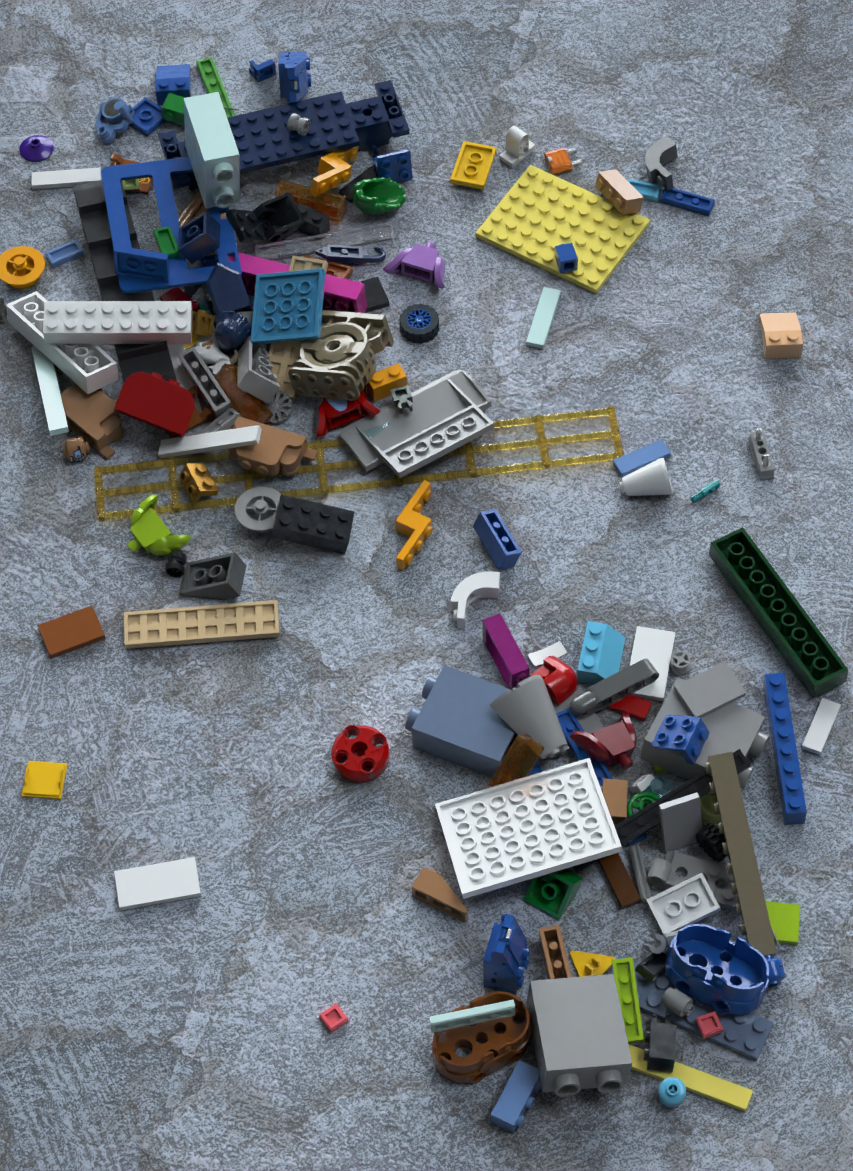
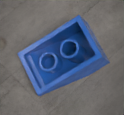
M190 64L157 66L155 87L158 106L164 104L168 93L185 98L191 97Z

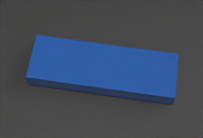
M664 188L660 197V203L710 216L715 205L714 199L675 188L670 190Z

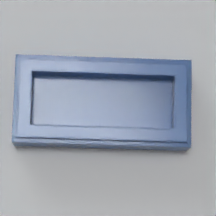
M77 239L45 253V257L52 268L85 255Z

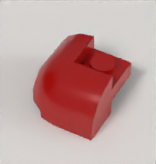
M548 656L543 659L544 665L532 673L530 677L540 675L545 682L551 701L559 706L577 690L578 680L570 666L555 656Z

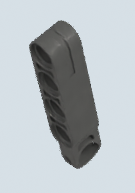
M649 659L640 660L592 685L584 693L573 698L570 702V711L576 717L585 718L655 682L659 677V673Z

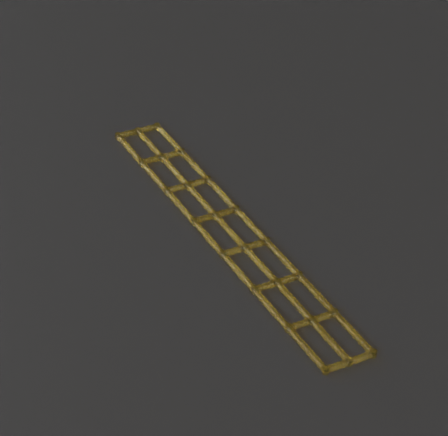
M614 406L549 415L537 414L532 417L492 421L495 428L536 423L537 439L472 446V441L465 444V447L457 448L441 456L466 454L468 470L401 478L394 472L395 478L328 486L327 470L361 467L362 465L358 460L325 463L323 448L346 446L342 439L317 440L316 442L307 443V447L318 451V464L299 466V471L296 474L319 472L321 487L281 491L280 493L290 497L327 495L328 493L395 485L402 486L404 484L421 483L424 480L429 482L463 477L475 478L480 475L540 468L549 469L550 467L614 460L623 456L624 451ZM609 415L611 430L545 437L544 422ZM613 437L616 450L613 453L550 460L547 445ZM540 446L542 461L476 469L474 453ZM228 452L181 458L170 457L163 460L103 467L95 466L98 520L104 521L106 519L131 517L135 510L127 509L105 512V496L171 489L172 504L156 506V514L165 512L177 513L182 510L236 504L240 496L204 500L197 503H179L178 488L184 486L180 480L177 481L176 465L231 458ZM169 466L170 482L103 489L102 474ZM244 469V473L213 476L212 478L215 484L245 480L247 491L253 488L252 479L284 475L281 472L275 476L262 475L257 471L251 472L250 469Z

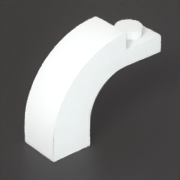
M500 572L473 574L465 578L455 588L451 597V612H454L453 621H457L458 629H465L467 608L473 601L480 598L499 599Z

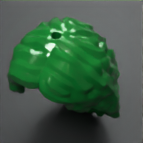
M390 177L363 179L355 184L352 190L354 204L365 214L392 212L401 208L406 201L404 188L396 181H392Z

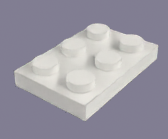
M703 873L647 899L663 934L680 930L687 925L694 924L721 911Z

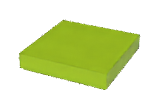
M765 901L770 924L778 943L798 945L800 905Z

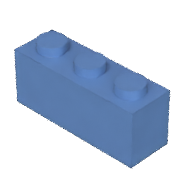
M520 1060L518 1061L491 1113V1123L512 1133L515 1132L517 1127L521 1128L525 1120L524 1113L526 1109L530 1110L535 1098L533 1095L535 1091L539 1092L542 1088L539 1069Z

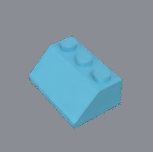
M588 621L577 670L578 683L594 685L619 672L626 637L608 624Z

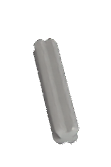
M636 845L631 846L629 852L641 902L645 903L652 896L640 846Z

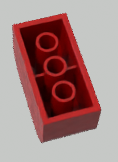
M137 372L130 375L123 384L114 411L183 437L195 407L192 394L187 389L181 387L179 382L172 379L168 382L162 379V375L152 372V375L145 372Z

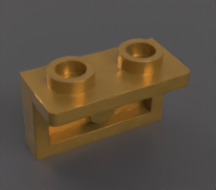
M205 463L185 464L179 478L192 503H197L200 496H216L219 489Z

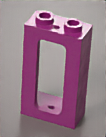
M499 613L482 620L483 642L506 686L511 690L519 682L530 677V668L501 614Z

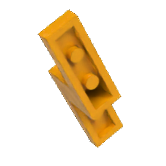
M359 146L335 151L321 157L317 170L320 176L312 180L310 194L316 197L349 181L352 169L349 163L356 160Z
M426 480L422 482L396 519V531L410 537L396 557L397 568L404 571L407 565H411L415 553L422 549L426 537L429 538L433 531L431 519L420 514L423 504L426 501L428 502L432 496L431 483Z

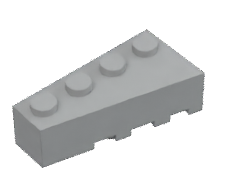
M249 336L238 351L237 387L242 392L250 393L269 404L280 389V385L275 382L277 377L271 371L273 365L268 361L270 357L265 344L253 345L250 342L251 336Z

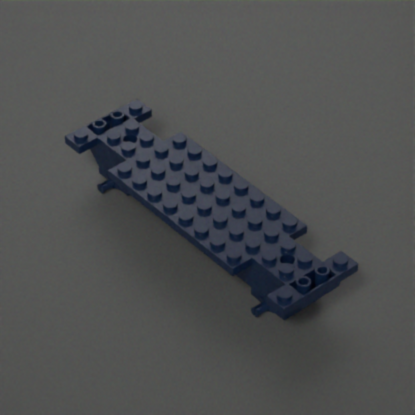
M392 81L375 83L377 97L351 103H345L343 94L340 91L228 117L227 119L240 155V174L359 146L358 151L371 150L373 157L379 156L377 148L389 144L391 137L395 138L410 134ZM293 113L300 115L301 118L305 117L311 120V125L306 135L298 134L296 130L291 131L287 128L288 120ZM175 130L158 133L165 160L189 157L185 141L178 142ZM194 172L170 176L174 189L189 186L190 190L199 189Z

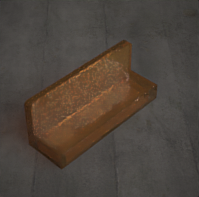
M528 734L517 736L489 785L494 787L527 777L542 754L544 747Z

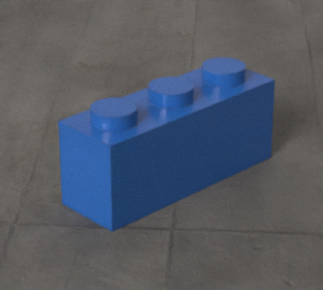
M496 509L480 512L473 528L498 570L514 567L522 551Z

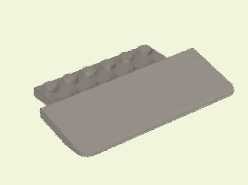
M456 370L411 393L413 411L410 412L409 408H404L403 414H400L398 406L395 407L393 402L380 409V413L376 416H366L343 428L340 431V437L366 472L386 463L401 478L495 429L494 423L482 412L492 407V404L468 373L464 370Z

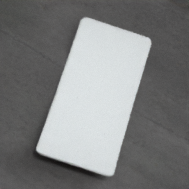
M558 641L547 648L530 653L528 656L534 666L544 664L543 659L546 657L555 656L558 658L566 654L567 651L562 643Z

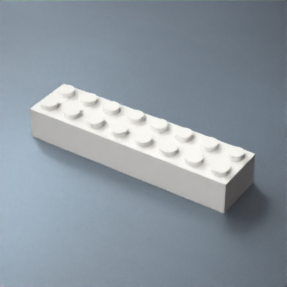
M37 291L6 305L8 322L87 394L118 380L117 362L96 344H45L43 322L44 302L47 300Z
M45 301L44 341L45 344H154L167 341V344H192L191 301Z

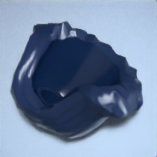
M222 311L221 314L215 316V339L220 349L224 351L233 350L242 346L247 338L251 336L252 329L250 323L241 313Z

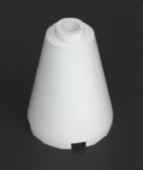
M659 458L622 478L623 482H619L622 493L626 492L627 496L669 495L673 493L664 458Z

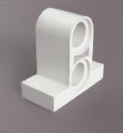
M512 126L506 134V150L500 154V160L513 168L535 150V144L529 141L528 134L516 126Z

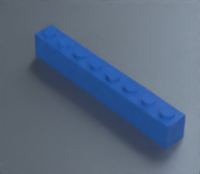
M785 673L765 674L763 690L784 825L805 824L807 810Z

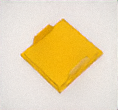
M28 761L21 796L61 799L68 764Z

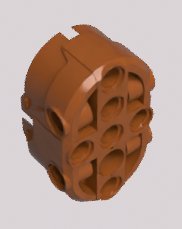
M498 991L477 997L470 1001L469 1006L464 1008V1005L452 1011L455 1012L513 999L515 1003L514 1016L477 1023L473 1027L463 1026L434 1032L432 1057L437 1071L453 1082L477 1083L485 1078L486 1075L519 1060L524 1055L531 1040V1015L523 1001L514 994ZM520 1019L523 1023L516 1024L513 1021ZM498 1029H502L505 1032L503 1034H498L495 1031ZM480 1039H484L487 1042L484 1044H479L477 1041ZM460 1047H467L472 1052L466 1057H460L455 1051Z

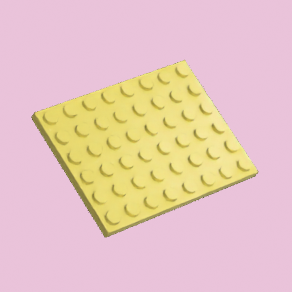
M530 165L476 231L475 236L484 242L597 294L650 225V219L637 213L622 215L607 199ZM572 243L578 257V269L560 274L555 260V246Z

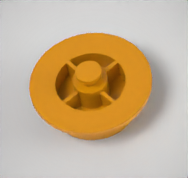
M17 246L8 249L0 255V279L13 288L26 289L33 286L44 272V257L38 250L32 247Z

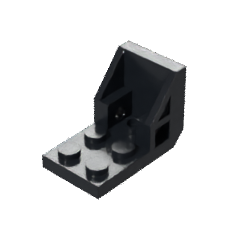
M285 193L261 203L253 211L230 209L226 212L240 243L275 245L285 240L306 223L291 193Z

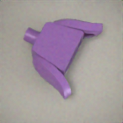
M427 242L425 246L415 244L412 248L401 251L383 268V271L388 274L401 272V274L431 283L434 281L436 288L444 289L445 263L439 256L436 245L432 242Z

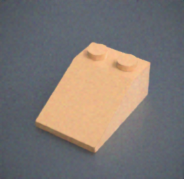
M796 313L760 314L765 359L801 358L803 340Z

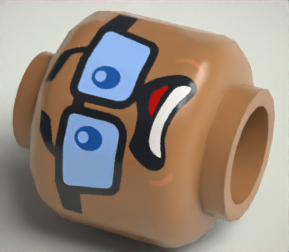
M81 436L67 438L65 444H62L64 457L68 458L70 462L84 460L87 457V453L90 452L88 441L85 442Z

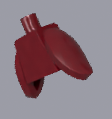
M629 712L622 713L618 723L592 732V734L574 731L569 736L592 759L604 762L607 766L619 763L626 770L633 765L630 757L636 748L637 734Z

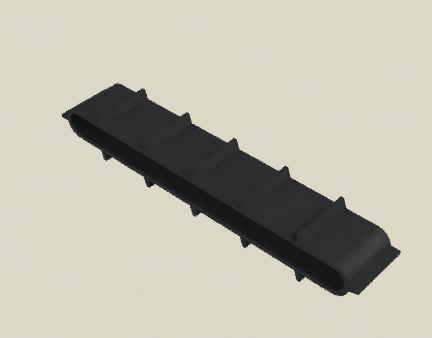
M102 180L72 186L102 301H155L152 291L126 294L120 290L118 274H115L114 249ZM121 181L131 246L134 249H140ZM167 341L154 344H114L123 382L130 375L137 372H145L151 375L154 372L162 375V379L168 382L170 379L177 381Z

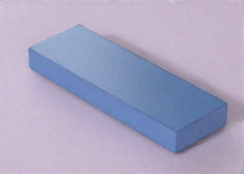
M661 439L614 459L613 465L620 476L623 477L659 458L666 459L671 457V452Z

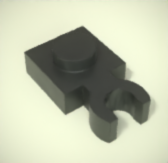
M409 386L391 389V395L395 407L398 406L399 413L403 414L404 408H409L410 412L413 411V399Z

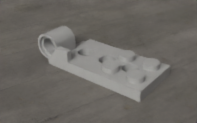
M669 851L666 853L665 860L659 858L652 860L647 881L656 886V888L667 890L703 873L718 905L736 910L735 903L738 902L737 894L733 895L731 883L734 880L733 875L728 874L727 866L679 852ZM684 871L687 873V876L680 878L676 875V872ZM718 882H724L727 885V887L725 889H719L716 887L715 884Z

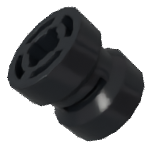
M179 551L170 552L168 554L169 563L166 565L165 572L172 577H181L184 575V565L187 562V556Z

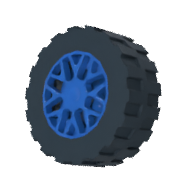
M413 304L404 309L400 315V332L407 341L422 344L433 340L437 336L439 317L433 307Z

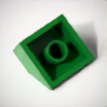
M567 869L533 878L524 900L560 919L576 896L583 878Z

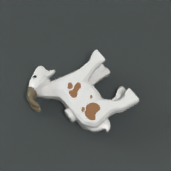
M213 325L212 337L199 336L198 341L195 343V349L205 364H214L208 367L209 370L213 371L214 377H220L238 367L239 353L237 350H234V356L229 358L221 352L215 339L216 328Z

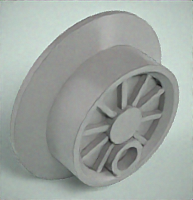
M255 487L244 492L235 504V516L238 522L255 533H268L272 531L281 493L269 487Z

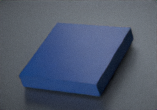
M145 97L132 108L135 111L133 116L134 122L129 125L148 137L167 120L162 119V108Z

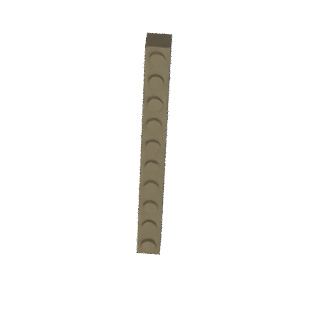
M733 752L708 756L705 769L707 775L711 774L712 782H709L711 795L715 794L716 802H713L715 814H719L721 822H718V829L720 834H724L725 842H722L724 855L728 854L729 862H726L728 874L733 875L734 882L731 883L733 895L737 894L738 898L735 907L737 915H741L743 923H739L742 936L746 935L748 944L761 952L763 956H776L775 942Z

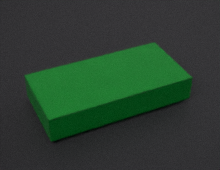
M170 226L153 230V235L161 253L168 254L169 259L181 257Z

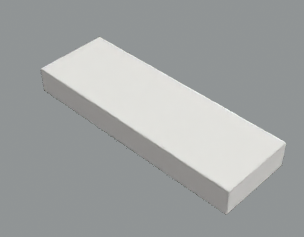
M822 698L802 744V749L821 755L841 704Z

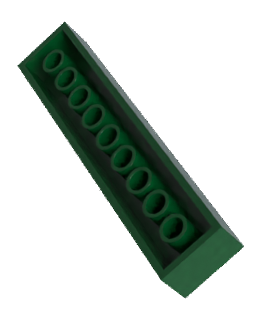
M742 527L711 542L710 558L811 697L815 698L845 683L848 668L746 530Z

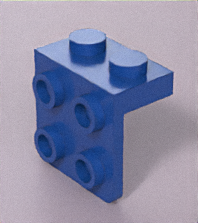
M668 714L664 717L652 742V746L654 749L679 751L687 764H695L710 732L701 717Z

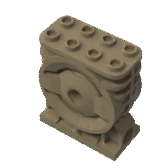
M322 310L320 339L304 340L300 348V355L288 372L295 392L299 396L349 401L358 400L364 386L372 379L376 372L375 354L383 351L385 347H392L394 344L386 316L381 314Z

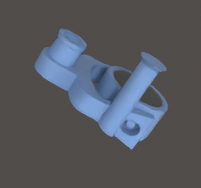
M114 97L105 102V104L101 103L95 126L98 128L97 133L104 144L111 143L116 133L125 132L128 125L134 122L133 116L135 111L122 98ZM106 119L111 125L104 124V120Z

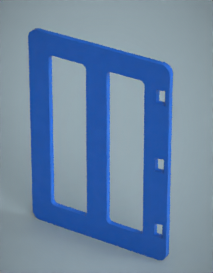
M189 157L108 166L101 170L113 249L115 245L132 248L120 182L149 177L153 179L161 228L170 226L178 245L180 226L170 176L193 172ZM216 206L208 208L209 214L220 224V247L216 250L218 262L239 272L242 276L233 227L227 215V219H220V214L229 211V207L218 208ZM180 253L181 257L169 259L170 278L168 283L118 274L120 290L128 294L206 284L215 266L189 269L186 258ZM234 255L235 261L229 262L228 256Z

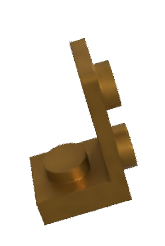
M204 310L192 311V320H194L192 334L211 338L215 316L208 315L209 312Z

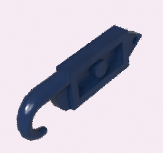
M327 244L326 247L315 252L316 255L327 259L328 262L379 263L386 258V252L379 247H374V250L380 252V256L369 255L368 251L362 248V246Z

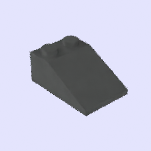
M235 552L188 562L180 594L183 596L213 599L238 597L241 594L247 565Z

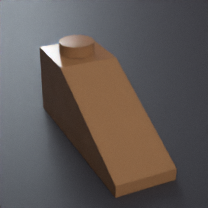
M423 867L412 885V896L467 922L468 910L444 878L437 871Z

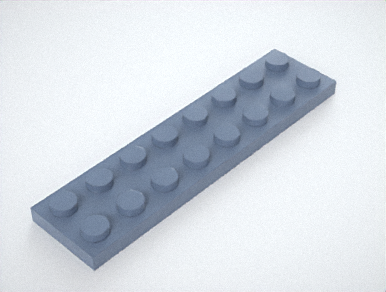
M620 955L617 957V959L625 958ZM633 961V963H634V970H635L636 967H637V965H638V963H636V962ZM613 967L609 974H614ZM635 971L641 1011L650 1015L653 1013L657 1014L658 1018L663 1021L666 1015H671L670 1024L677 1025V1027L700 1037L702 1036L695 1018L715 1011L723 1027V1033L705 1039L757 1062L774 1022L751 1012L740 1015L722 1014L716 1011L713 1006L700 1003L689 994L685 995L693 999L694 1009L689 1016L680 1017L665 1007V1003L661 1001L668 988H676L668 976L662 974L653 982H650Z

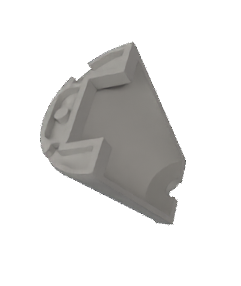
M534 675L519 682L515 688L508 689L490 704L491 708L541 759L549 756L553 758L558 754L563 755L569 751L570 748L545 682L540 675Z

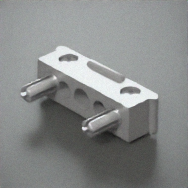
M759 428L756 432L750 433L749 443L759 478L764 480L774 478L775 468L764 431Z

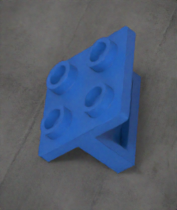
M409 149L373 158L378 178L390 177L392 181L397 183L413 179Z

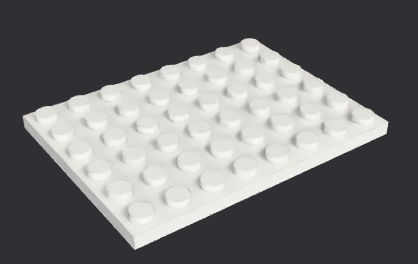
M590 758L435 804L463 899L623 851Z

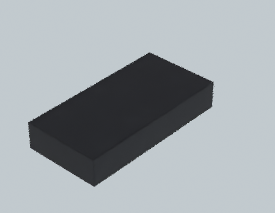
M663 952L659 954L652 953L637 965L635 971L650 982H653L666 972L665 962L667 955Z

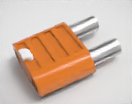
M576 147L566 150L561 148L544 153L545 161L552 175L573 170V167L583 165L581 159L571 162L568 156L577 153Z

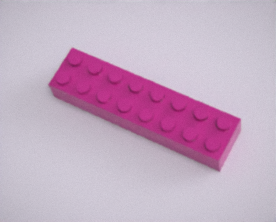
M241 252L238 253L242 270L241 277L247 295L255 296L257 274L288 272L290 265L250 256ZM234 255L228 257L229 262L235 261ZM325 275L322 310L365 313L367 300L363 283L347 280L342 277Z

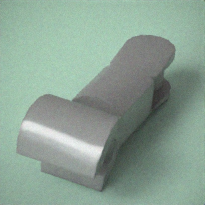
M679 930L662 935L650 933V936L655 939L656 943L654 946L647 943L642 944L643 948L649 952L659 954L665 950V947H670L671 941L678 934Z

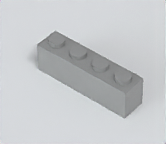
M193 346L179 354L181 366L199 390L208 407L210 406L216 419L229 408H232L230 400L195 347Z

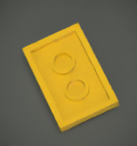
M463 141L450 178V184L484 190L497 153V147Z

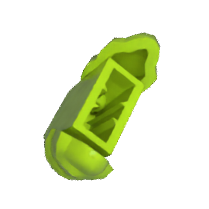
M152 494L147 497L132 514L130 530L136 538L127 545L133 553L143 546L148 554L166 556L172 551L181 550L182 547L190 542L189 535H172L155 513L158 495Z

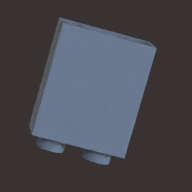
M444 665L438 678L428 677L422 691V698L426 699L422 709L413 707L408 715L405 728L412 731L413 748L500 781L521 740V737L490 706L508 688Z

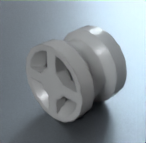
M677 651L672 655L670 664L672 673L683 676L689 672L691 661L689 654Z

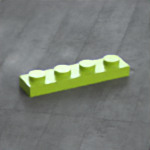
M633 957L612 960L613 972L628 1044L644 1042Z

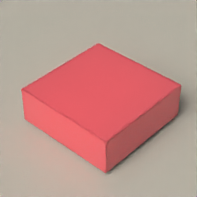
M337 1004L319 1014V1018L330 1033L348 1023V1018Z
M715 1011L695 1018L703 1039L723 1033V1027Z

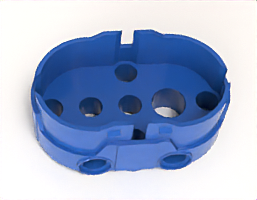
M691 924L680 929L671 941L665 962L666 974L676 989L684 994L691 995L700 1003L713 1006L716 1011L722 1014L740 1015L756 1010L763 1001L769 982V965L763 954L738 936L735 943L729 941L732 933L724 929H716L705 924Z

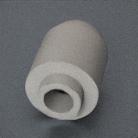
M668 988L661 1000L665 1003V1007L680 1017L689 1016L694 1009L693 999L676 988Z

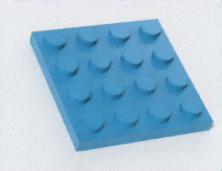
M320 268L257 274L250 342L255 345L320 339L326 271Z

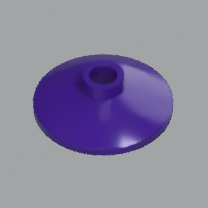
M33 135L21 143L19 150L25 160L40 162L51 156L54 146L48 137Z

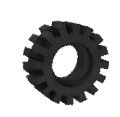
M708 823L696 834L695 838L700 843V848H703L704 853H707L714 861L721 862L728 856V854L724 855L722 842H725L724 834L719 833L718 826Z

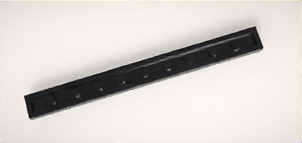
M740 749L733 752L737 775L750 768L751 765ZM706 770L614 826L621 846L623 847L660 824V804L696 792L700 798L710 793L709 782H712L711 774L707 775ZM605 857L572 867L578 875Z

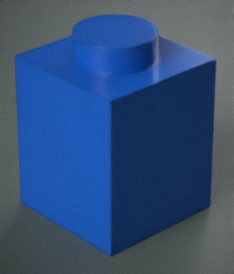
M567 243L555 246V260L560 274L577 270L578 257L573 244Z

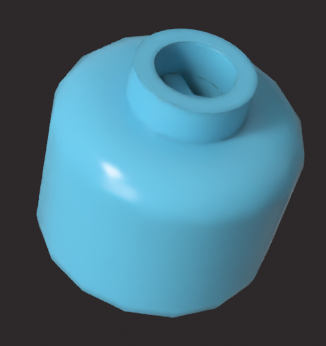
M676 1077L664 1079L658 1088L660 1102L666 1107L671 1108L678 1107L683 1103L686 1097V1087L682 1080Z

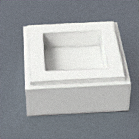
M652 774L642 775L630 786V790L633 793L642 792L656 779Z

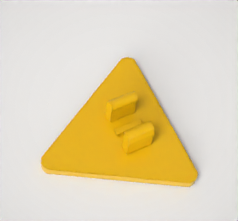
M570 951V957L579 977L604 975L612 966V960L615 959L612 956Z

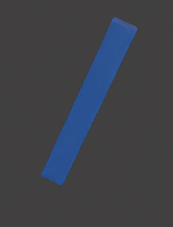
M570 707L556 713L567 744L577 761L590 758L599 786H602L603 779H613L603 762L592 759L569 738L574 731L585 732L576 716L571 713ZM646 832L629 842L628 846L646 839Z

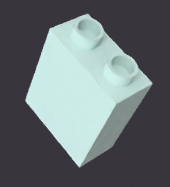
M219 92L184 98L185 147L205 208L216 206L218 208H227L233 203L240 202V155Z

